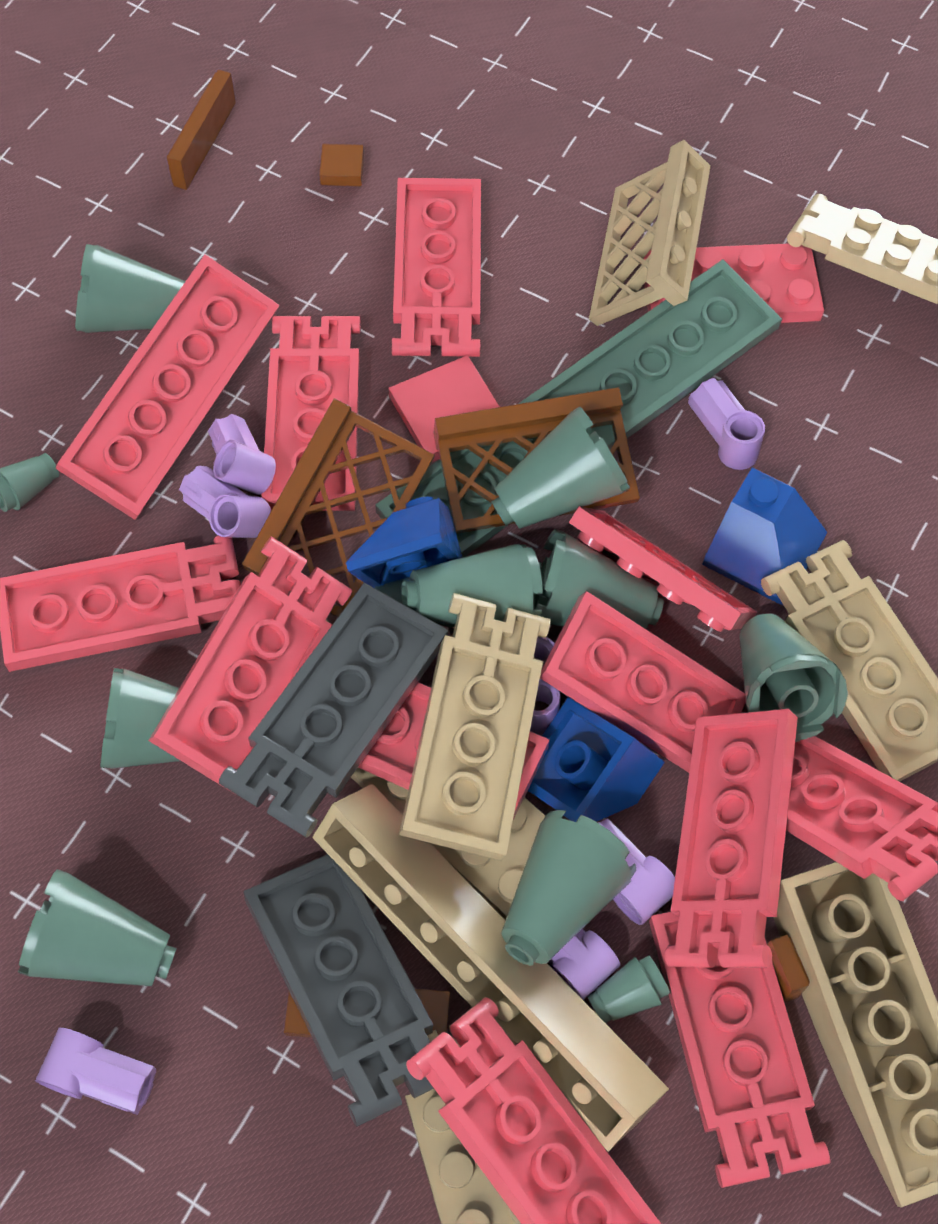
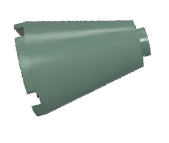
M86 244L80 274L82 276L80 291L78 290L76 331L93 333L152 329L185 281L99 245Z
M580 406L571 411L494 488L499 497L491 501L506 526L514 521L518 528L521 529L576 510L579 506L585 507L614 497L630 489L625 475L608 446L596 431L593 432L591 426L594 424Z
M556 529L551 532L544 545V549L552 551L549 558L545 557L542 563L539 562L543 594H533V610H542L541 617L549 618L551 620L550 625L564 626L578 597L586 591L645 629L649 624L654 626L657 624L663 608V598L658 597L657 586L642 577L640 579L618 566L613 560L567 533Z
M514 544L413 570L409 580L402 582L401 603L438 625L455 628L457 614L448 612L453 593L496 604L494 619L503 622L507 608L541 616L542 610H533V594H543L540 565L535 551L531 547Z
M760 614L744 624L739 638L747 713L790 709L798 717L795 742L816 736L824 730L822 724L833 714L837 719L843 712L848 697L846 679L838 666L777 615Z
M114 668L106 716L105 738H103L101 768L113 769L180 761L148 741L179 690L178 687L125 668Z
M556 810L547 813L539 825L501 932L504 941L507 943L505 945L506 951L522 964L529 966L533 965L534 962L545 964L552 959L631 882V878L637 870L635 863L629 867L625 860L630 853L626 845L610 830L583 815H580L578 820L573 822L562 819L566 811Z
M58 869L53 873L44 894L50 895L49 901L45 900L41 909L35 913L20 957L19 966L21 967L18 970L19 974L29 977L151 987L156 976L163 979L167 978L177 949L167 945L170 934L71 874Z

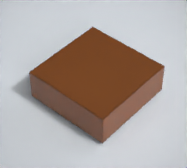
M322 144L319 174L320 185L362 186L363 145Z
M787 934L772 939L767 944L772 951V963L784 1003L797 999L810 983L793 941Z

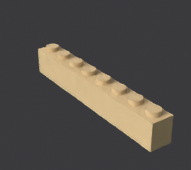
M373 784L333 803L312 838L472 1007L485 997L490 998L497 1005L499 1014L495 1017V1020L515 1045L521 1040L525 1042L602 1146L609 1152L647 1115L669 1088L547 963L539 964L534 962L533 965L529 966L518 962L509 955L505 949L507 943L501 934L505 923L504 918L429 842L399 835L403 815Z

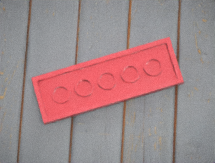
M204 254L59 460L56 469L136 520L280 305Z

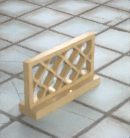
M685 140L670 147L668 162L615 188L589 320L596 326L662 298H665L673 306L688 300L711 165ZM664 183L663 188L660 190V192H659V193H656V192L658 191V189H659V188L662 186V184ZM637 194V196L627 207L628 198ZM653 198L652 202L648 205V207L643 211V213L638 218L637 215L641 212V210L645 207L649 200ZM657 217V221L651 227L650 224ZM632 222H634V224L631 226V228L627 231V233H626V234L623 236V238L620 240L621 235L625 232V230L629 227V225H630ZM646 230L647 233H646V234L644 235V237L640 240V242L636 245V247L631 251L630 249L632 248V246L636 243V241L640 238V236H641V235L644 233V231ZM651 250V254L644 260L643 258ZM625 255H628V257L623 261V263L614 273L615 267L619 264V262L623 259ZM638 264H640V265H641L640 268H639V269L636 271V273L631 277V279L627 282V284L624 285L623 283L625 282V280L629 277V275L633 272V270L638 266ZM645 282L650 285L649 287L638 291ZM619 288H621L622 290L618 293L614 300L610 304H608V301L612 298L616 291Z

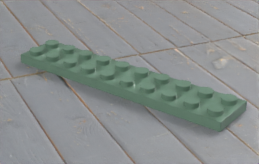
M722 259L691 281L687 301L673 306L667 300H664L519 404L619 387L623 403L621 415L626 437L629 438L699 387L702 382L710 379L776 331L780 326L782 318ZM612 425L592 428L593 432L596 431L599 437L603 438L610 450L615 443ZM538 437L527 440L534 444ZM512 441L502 443L493 456L514 469L524 459L528 451ZM492 445L483 446L481 448L488 452ZM468 449L450 452L453 468L468 478L471 477L482 461V458ZM439 459L427 470L412 500L427 496L433 497V499L439 498L450 509L441 461ZM488 463L475 482L495 496H498L494 488L507 475ZM455 479L459 494L464 485ZM407 485L396 490L399 500ZM469 489L460 502L463 520L483 517L492 503ZM391 494L375 505L376 513L381 519L388 518L395 509ZM507 526L456 534L462 557L467 556Z

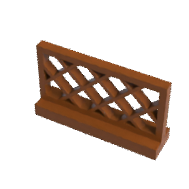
M619 387L435 418L433 434L436 449L439 451L456 534L505 526L499 514L492 515L496 510L493 504H491L483 517L463 520L460 502L469 489L490 503L499 497L475 481L488 463L506 475L513 470V468L493 456L500 445L513 441L528 451L527 456L571 411L579 406L594 424L591 426V429L612 425L615 443L610 451L614 455L617 450L619 462L617 463L628 481L627 484L630 486V489L622 494L585 506V508L602 509L638 502L640 496L621 415L623 403ZM538 437L534 444L527 440ZM492 445L488 452L481 448L483 446ZM468 449L482 458V461L471 477L468 478L453 468L450 452ZM455 479L464 485L459 494ZM576 510L564 513L562 515L573 514L576 512Z
M334 398L242 565L248 572H253L258 576L268 559L266 555L261 553V550L272 536L295 552L304 551L311 574L314 566L309 548L336 541L343 566L325 572L331 576L346 573L349 587L352 589V593L345 604L341 607L334 604L330 611V614L338 618L364 583L358 578L353 582L352 575L347 569V559L341 539L367 531L370 537L374 533L373 529L379 528L387 520L385 518L370 522L363 498L390 490L395 505L393 512L406 509V503L412 500L435 455L351 411L350 406ZM355 427L374 436L378 452L351 459L347 441ZM381 440L394 447L383 450ZM343 450L346 461L335 464ZM405 452L420 460L413 476L393 481L386 457ZM381 459L388 483L361 491L354 467ZM349 468L356 493L329 500L324 486L329 474ZM407 485L399 500L396 488ZM321 490L324 502L313 505ZM358 500L365 525L338 532L331 508ZM326 509L334 534L306 542L301 526L305 517L308 514ZM298 532L301 543L290 546Z

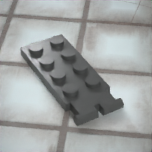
M363 583L249 736L250 746L253 747L249 755L237 770L232 766H228L221 774L219 784L256 807H259L269 794L275 796L268 808L267 814L307 838L313 832L318 822V819L311 815L327 793L337 798L439 653L444 636H448V630L370 585Z
M327 854L245 890V902L333 1081L344 1076L356 1102L348 1105L350 1116L356 1127L402 1105V1100L396 1086L404 1082L413 1098L434 1089L426 1077L422 1080L415 1079L409 1073L406 1062L430 1043L427 1035L433 1033V1023L361 889Z

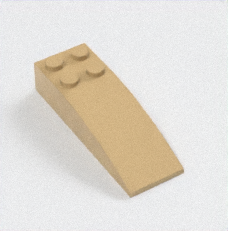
M835 862L781 880L777 917L773 918L780 937L787 934L788 937H791L810 981L802 996L843 1095L897 1207H904L938 1194V1002L899 901L890 893L887 886L888 882L873 873L866 879H863Z

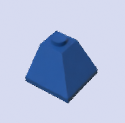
M751 468L733 498L702 565L784 606L776 593L768 596L764 592L761 579L796 562H800L807 571L806 558L817 553L827 535V531L795 488L755 468Z
M429 496L406 503V509L393 512L346 561L348 572L375 588V586L410 577L413 570L463 558L450 509L439 498L433 499V497Z
M568 697L542 735V737L549 739V746L528 791L555 810L566 811L564 816L573 822H576L580 815L597 822L637 804L665 761L631 735Z

